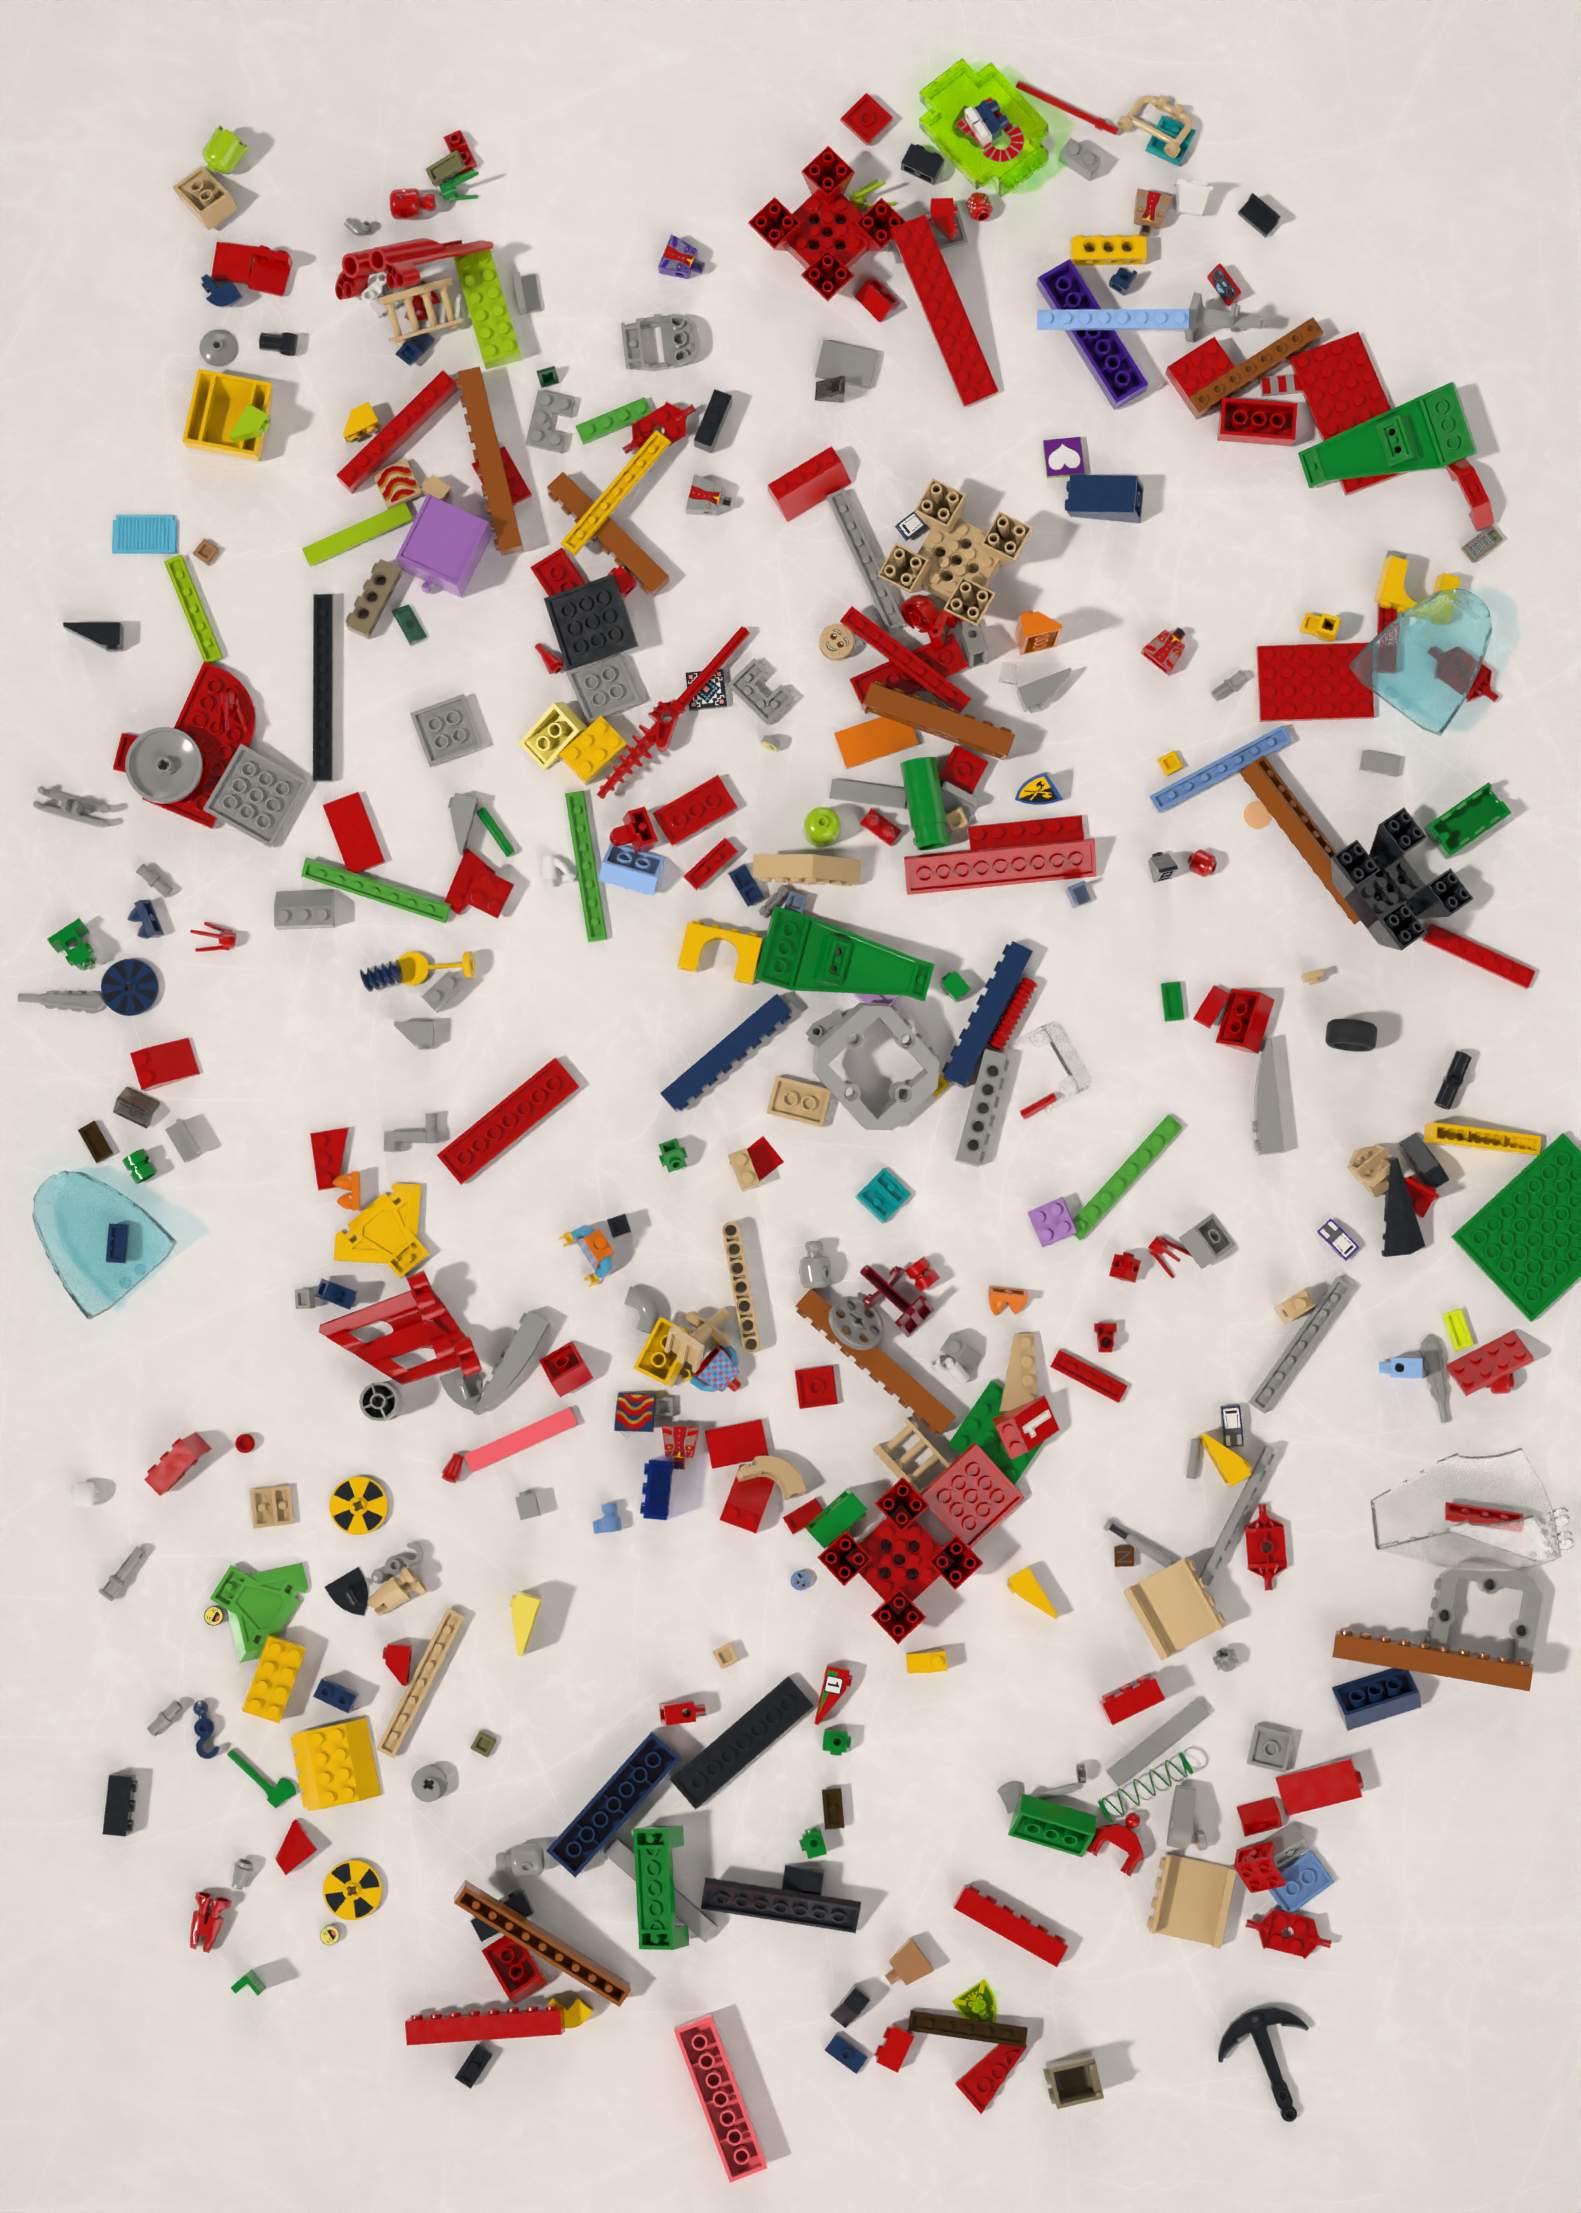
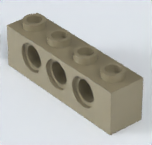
M382 559L374 564L371 571L373 574L370 580L367 579L363 585L364 591L361 596L357 597L353 613L350 612L346 618L348 630L368 640L403 574L401 568ZM380 578L386 579L384 585H377V581ZM371 595L378 596L374 602H369L368 598ZM362 612H369L367 618H360V614Z

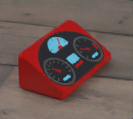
M1219 263L1209 273L1207 279L1226 305L1230 306L1239 300L1241 291L1222 264Z

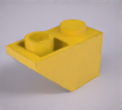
M369 402L351 410L343 433L346 443L356 442L361 436L372 434L380 427L379 421Z

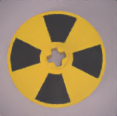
M360 1476L351 1477L341 1482L334 1489L330 1498L329 1510L334 1523L341 1530L353 1535H363L374 1531L382 1524L387 1514L388 1501L383 1488L374 1480ZM361 1500V1505L364 1507L356 1511L354 1502L358 1503Z
M358 1860L344 1861L336 1865L328 1873L323 1885L324 1900L330 1911L342 1919L359 1920L367 1917L376 1909L381 1900L382 1883L375 1869L365 1862ZM355 1885L357 1887V1894L353 1893L350 1895L348 1886L353 1887Z

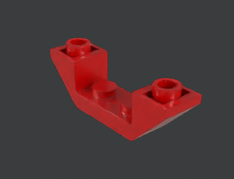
M1466 459L1447 466L1446 469L1452 481L1457 480L1471 509L1469 517L1476 532L1493 525L1494 519L1490 500L1474 467Z

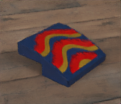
M618 1392L614 1431L654 1432L657 1393Z

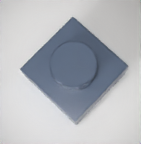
M789 891L784 909L803 914L808 896Z

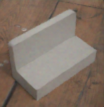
M520 272L512 273L520 315L541 312L542 308L536 275L521 277Z
M945 781L941 789L945 811L950 813L962 807L969 820L979 799Z
M179 1118L176 1120L177 1123L165 1130L181 1158L186 1163L202 1152L184 1121Z
M1294 1822L1261 1841V1844L1267 1842L1274 1843L1275 1854L1273 1861L1277 1868L1310 1849Z

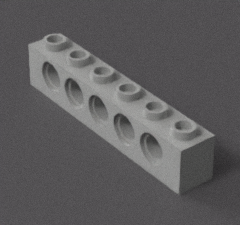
M988 1049L984 1050L955 1162L978 1167L979 1163L983 1164L985 1152H982L983 1146L988 1145L990 1137L987 1130L989 1126H993L995 1116L992 1115L993 1108L998 1107L1000 1097H997L998 1089L1002 1090L1005 1079L1001 1078L1003 1071L1007 1072L1010 1061L1006 1060V1054ZM995 1067L998 1070V1075L990 1076L987 1072L988 1068ZM984 1086H991L993 1093L991 1095L984 1094ZM978 1105H987L988 1112L984 1114L980 1113L978 1111ZM980 1122L983 1125V1131L976 1132L973 1129V1124ZM976 1141L979 1147L975 1151L970 1150L968 1143Z

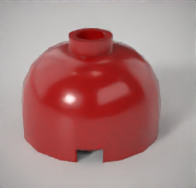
M921 594L909 597L900 606L902 608L900 613L904 621L912 629L915 627L920 629L918 631L920 633H926L930 624H933L938 616L934 600Z

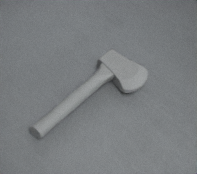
M1006 1783L997 1792L1001 1796L1009 1814L1015 1811L1021 1796H1018L1019 1785ZM1075 1784L1031 1794L1030 1796L1043 1800L1075 1792L1077 1788Z

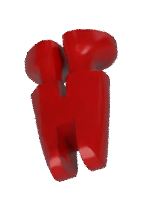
M196 1892L195 1899L199 1909L193 1912L190 1948L196 1950L201 1935H204L206 1939L203 1952L209 1953L224 1920L220 1914L223 1910L231 1907L232 1901L224 1897H215L213 1899V1895L209 1893ZM213 1899L212 1910L209 1913L207 1911Z

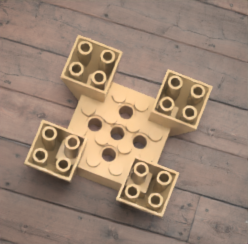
M933 478L914 510L931 531L918 553L895 543L877 576L909 593L924 590L946 601L945 611L978 627L996 593L988 589L1000 567L1015 562L1033 528L999 511L988 532H985L962 520L966 494ZM964 545H971L968 549L963 548ZM940 552L945 553V555L942 557L937 556V554ZM955 561H962L959 565L953 564ZM972 569H978V572L970 573ZM946 577H953L950 581H944Z

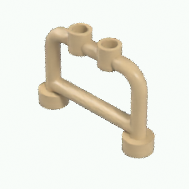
M1149 95L1140 97L1128 114L1119 118L1117 126L1122 131L1128 132L1134 125L1167 143L1164 147L1165 153L1175 158L1181 151L1180 144L1192 128V120L1184 113L1185 108L1181 104H1176L1172 107L1168 104L1169 99L1166 96L1160 95L1159 98ZM1145 103H1150L1158 111L1169 113L1173 119L1182 120L1185 126L1176 139L1139 120L1135 115Z

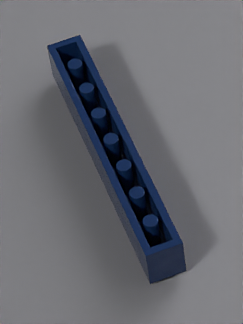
M1012 941L1011 945L1006 944L1002 952L1005 955L1002 962H997L993 970L996 972L994 978H989L984 987L988 989L985 996L980 995L976 1003L979 1007L976 1013L972 1011L968 1022H970L968 1029L963 1028L959 1039L962 1040L959 1047L954 1046L950 1054L953 1056L951 1062H946L942 1069L945 1080L964 1088L1033 952L1032 950Z
M778 994L774 995L660 1093L661 1096L675 1112L678 1110L682 1112L690 1105L688 1102L693 1097L697 1099L704 1093L703 1089L707 1085L710 1087L719 1080L717 1077L722 1072L724 1074L728 1073L733 1068L732 1064L735 1061H742L748 1055L746 1052L749 1049H756L762 1043L761 1039L766 1035L770 1037L776 1032L777 1029L775 1027L780 1023L784 1025L789 1021L792 1010Z

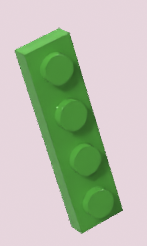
M645 397L578 424L576 429L584 445L639 421L650 414L651 410Z

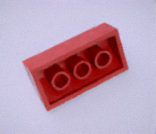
M831 446L768 484V492L786 521L789 522L827 499V495L850 485L851 481L842 461Z

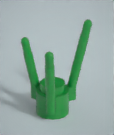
M470 169L451 181L440 185L444 200L449 199L450 202L456 200L478 198V195L455 196V194L458 193L457 185L479 175V172L473 173L474 169Z

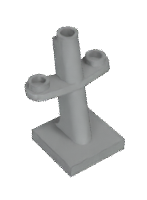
M1194 292L1189 308V330H1184L1185 338L1188 342H1194L1198 327L1230 328L1231 332L1240 331L1241 328L1261 329L1263 317L1255 314L1240 313L1241 306L1237 305V303L1232 304L1230 312L1206 309L1203 306L1202 295Z

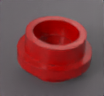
M249 1434L239 1435L235 1441L236 1449L241 1453L251 1452L255 1446L254 1438Z

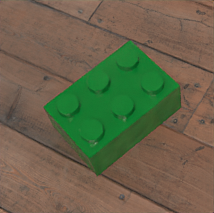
M847 1488L805 1528L825 1549L841 1533L848 1532L852 1528L850 1525L853 1522H859L866 1515L865 1511L868 1509Z

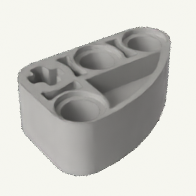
M1176 1785L1168 1826L1167 1846L1187 1849L1190 1844L1196 1800V1788L1183 1785Z

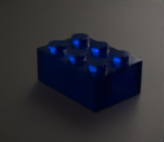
M649 1460V1463H645L644 1475H647V1483H643L642 1487L645 1502H641L640 1514H644L643 1518L668 1520L673 1462Z

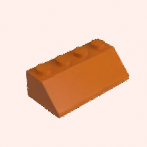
M1033 610L1023 612L1019 616L1015 630L1019 654L1024 655L1057 647L1063 629L1062 625L1039 611L1033 612Z

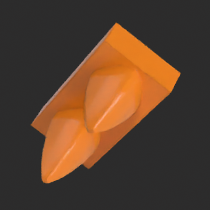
M352 1171L337 1177L333 1181L335 1186L352 1191L339 1197L337 1203L345 1209L360 1211V1172Z
M989 1286L988 1299L993 1314L997 1316L1003 1310L1006 1302H1009V1307L1014 1314L1019 1313L1027 1304L1028 1291Z

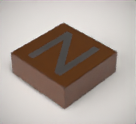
M1114 1547V1567H1133L1134 1547Z

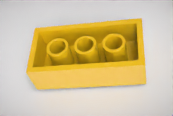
M268 1634L241 1710L280 1723L306 1647Z

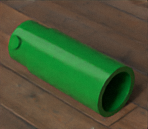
M920 757L902 762L900 766L911 828L914 830L915 838H913L914 845L917 847V850L921 851L949 845L950 834L947 833L946 829L947 818L936 758Z

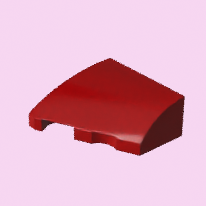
M296 1819L292 1822L275 1858L285 1875L318 1850Z

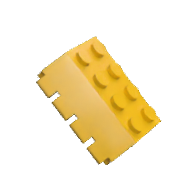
M367 1718L293 1733L294 1737H291L290 1740L292 1751H297V1754L293 1755L296 1771H301V1774L297 1775L300 1790L305 1792L301 1794L303 1808L307 1807L308 1811L320 1810L381 1795Z

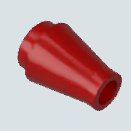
M453 1453L452 1458L441 1472V1478L455 1484L460 1478L464 1457Z

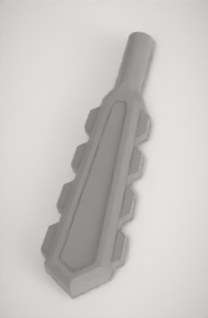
M47 991L41 995L18 994V1002L40 1003L48 1009L58 1007L59 1010H67L70 1008L74 1012L85 1010L86 1013L94 1014L106 1005L102 996L96 992L82 994L81 991H73L72 994H69L67 991H60L58 994H55L54 991Z
M1428 1335L1421 1343L1420 1352L1421 1356L1425 1358L1423 1364L1424 1369L1428 1371L1427 1381L1432 1387L1430 1389L1431 1396L1438 1403L1441 1423L1449 1422L1445 1401L1446 1395L1449 1392L1448 1387L1445 1385L1447 1380L1446 1373L1443 1372L1445 1363L1444 1359L1441 1358L1443 1349L1439 1340Z

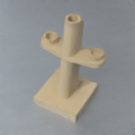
M721 1308L708 1320L700 1317L696 1311L688 1312L685 1315L686 1320L698 1328L688 1335L676 1325H673L669 1329L664 1352L668 1354L670 1351H673L678 1355V1362L684 1364L687 1361L693 1366L692 1372L696 1373L700 1369L705 1348L702 1344L710 1336L722 1347L726 1348L730 1345L731 1337L719 1330L730 1316L729 1311Z

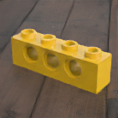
M1117 234L1112 237H1104L1103 235H1094L1093 237L1076 235L1071 237L1070 260L1074 266L1145 265L1146 236L1142 237L1139 234H1134L1130 237H1123ZM1128 246L1131 248V251L1126 252L1122 247ZM1092 247L1094 251L1087 252L1085 248ZM1104 247H1111L1113 251L1106 252Z

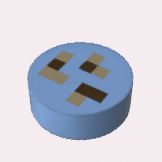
M796 1571L791 1576V1585L796 1590H805L810 1584L809 1575L804 1571Z

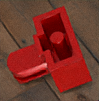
M645 806L627 811L622 819L624 825L614 828L609 836L610 842L614 846L632 843L635 854L653 849L658 842Z

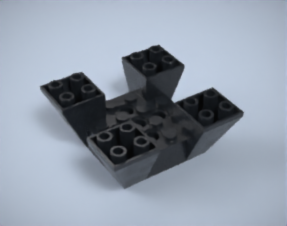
M1402 808L1378 825L1369 855L1359 841L1355 840L1331 857L1333 885L1379 945L1401 951L1427 933L1418 919L1449 917L1474 899L1451 868L1425 885L1407 862L1404 855L1427 837L1405 808Z

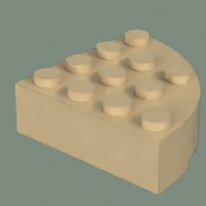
M754 854L753 877L760 878V882H772V879H775V882H786L787 880V883L798 884L799 882L800 885H810L813 883L814 885H825L829 882V885H840L841 883V886H852V883H860L861 860L815 854Z

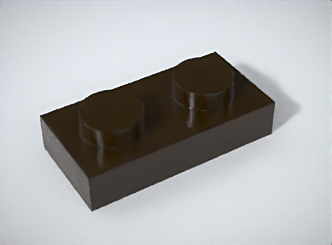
M841 1788L822 1789L825 1830L844 1828Z

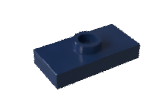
M109 1224L106 1251L107 1263L126 1264L129 1236L128 1224Z
M838 2034L834 2035L824 2051L855 2074L858 2073L868 2059L865 2054Z

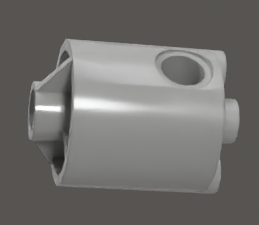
M382 1382L371 1383L364 1388L360 1395V1409L371 1420L388 1421L396 1417L401 1411L402 1397L398 1389L391 1384Z

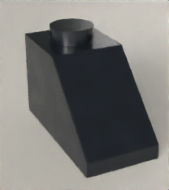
M854 1984L830 2016L846 2028L869 2003L870 1996Z

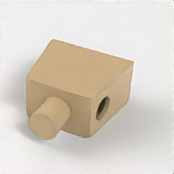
M1304 1288L1274 1307V1310L1282 1322L1286 1324L1314 1307L1315 1304Z

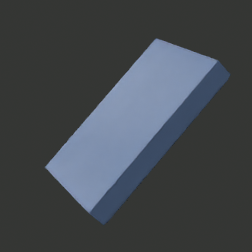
M1310 1849L1280 1871L1286 1881V1886L1269 1889L1268 1891L1282 1911L1293 1913L1333 1884L1334 1880Z

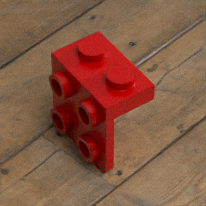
M263 245L259 247L253 246L251 253L254 257V262L247 284L248 288L282 297L285 293L293 264L290 254L284 250L273 251Z

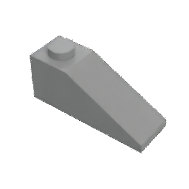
M1071 667L1018 687L1016 692L1024 712L1030 711V713L1040 710V707L1071 675Z
M455 793L454 797H451L449 800L448 808H451L450 813L458 852L463 856L479 801L475 797Z

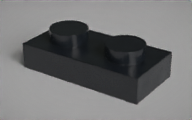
M477 2043L456 2074L455 2079L471 2089L493 2056V2053Z

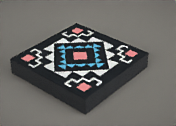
M719 669L690 701L689 711L727 707L723 669ZM702 671L686 673L687 688Z

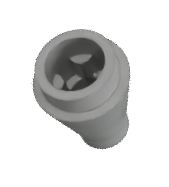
M240 1858L235 1863L231 1885L237 1890L243 1889L244 1884L253 1871V1863L251 1861Z

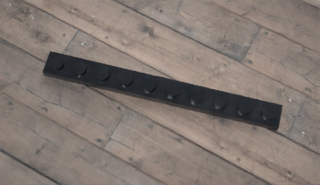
M313 594V782H333V594Z

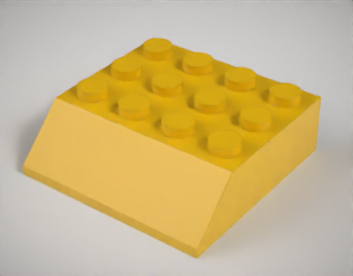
M198 369L182 440L185 447L260 462L266 432H263L260 437L236 443L231 440L229 434L248 404L265 412L270 417L273 384Z

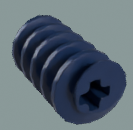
M397 959L396 965L389 961V967L382 963L380 970L377 965H374L373 972L369 967H367L366 974L362 969L360 970L363 985L369 992H372L374 987L379 990L381 985L385 988L388 986V983L395 985V980L397 983H402L403 980L402 969Z

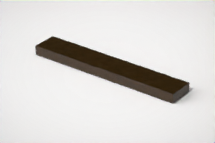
M910 2010L908 2031L1026 2048L1028 2027Z

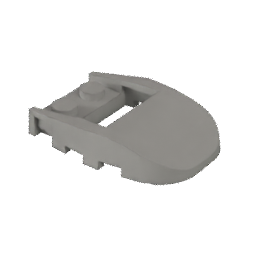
M654 314L653 317L638 318L635 323L625 325V322L621 323L626 369L644 371L669 369L689 363L697 354L699 348L697 327L688 316L682 314H672L671 316ZM661 327L665 362L645 364L641 329Z

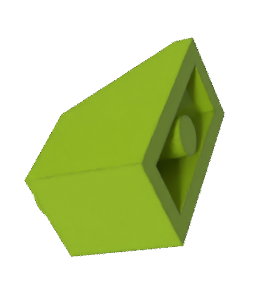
M248 404L229 436L235 443L260 437L263 432H267L270 428L271 419L265 412Z

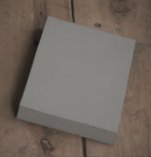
M823 339L815 377L870 389L878 351Z

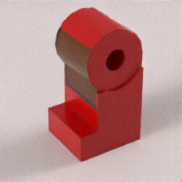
M937 609L938 616L934 623L930 624L928 635L932 646L941 647L947 641L946 636L950 628H956L958 621L955 615L945 610Z

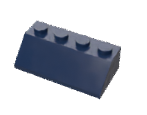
M1391 1668L1332 1687L1347 1731L1422 1707L1419 1690L1409 1670Z

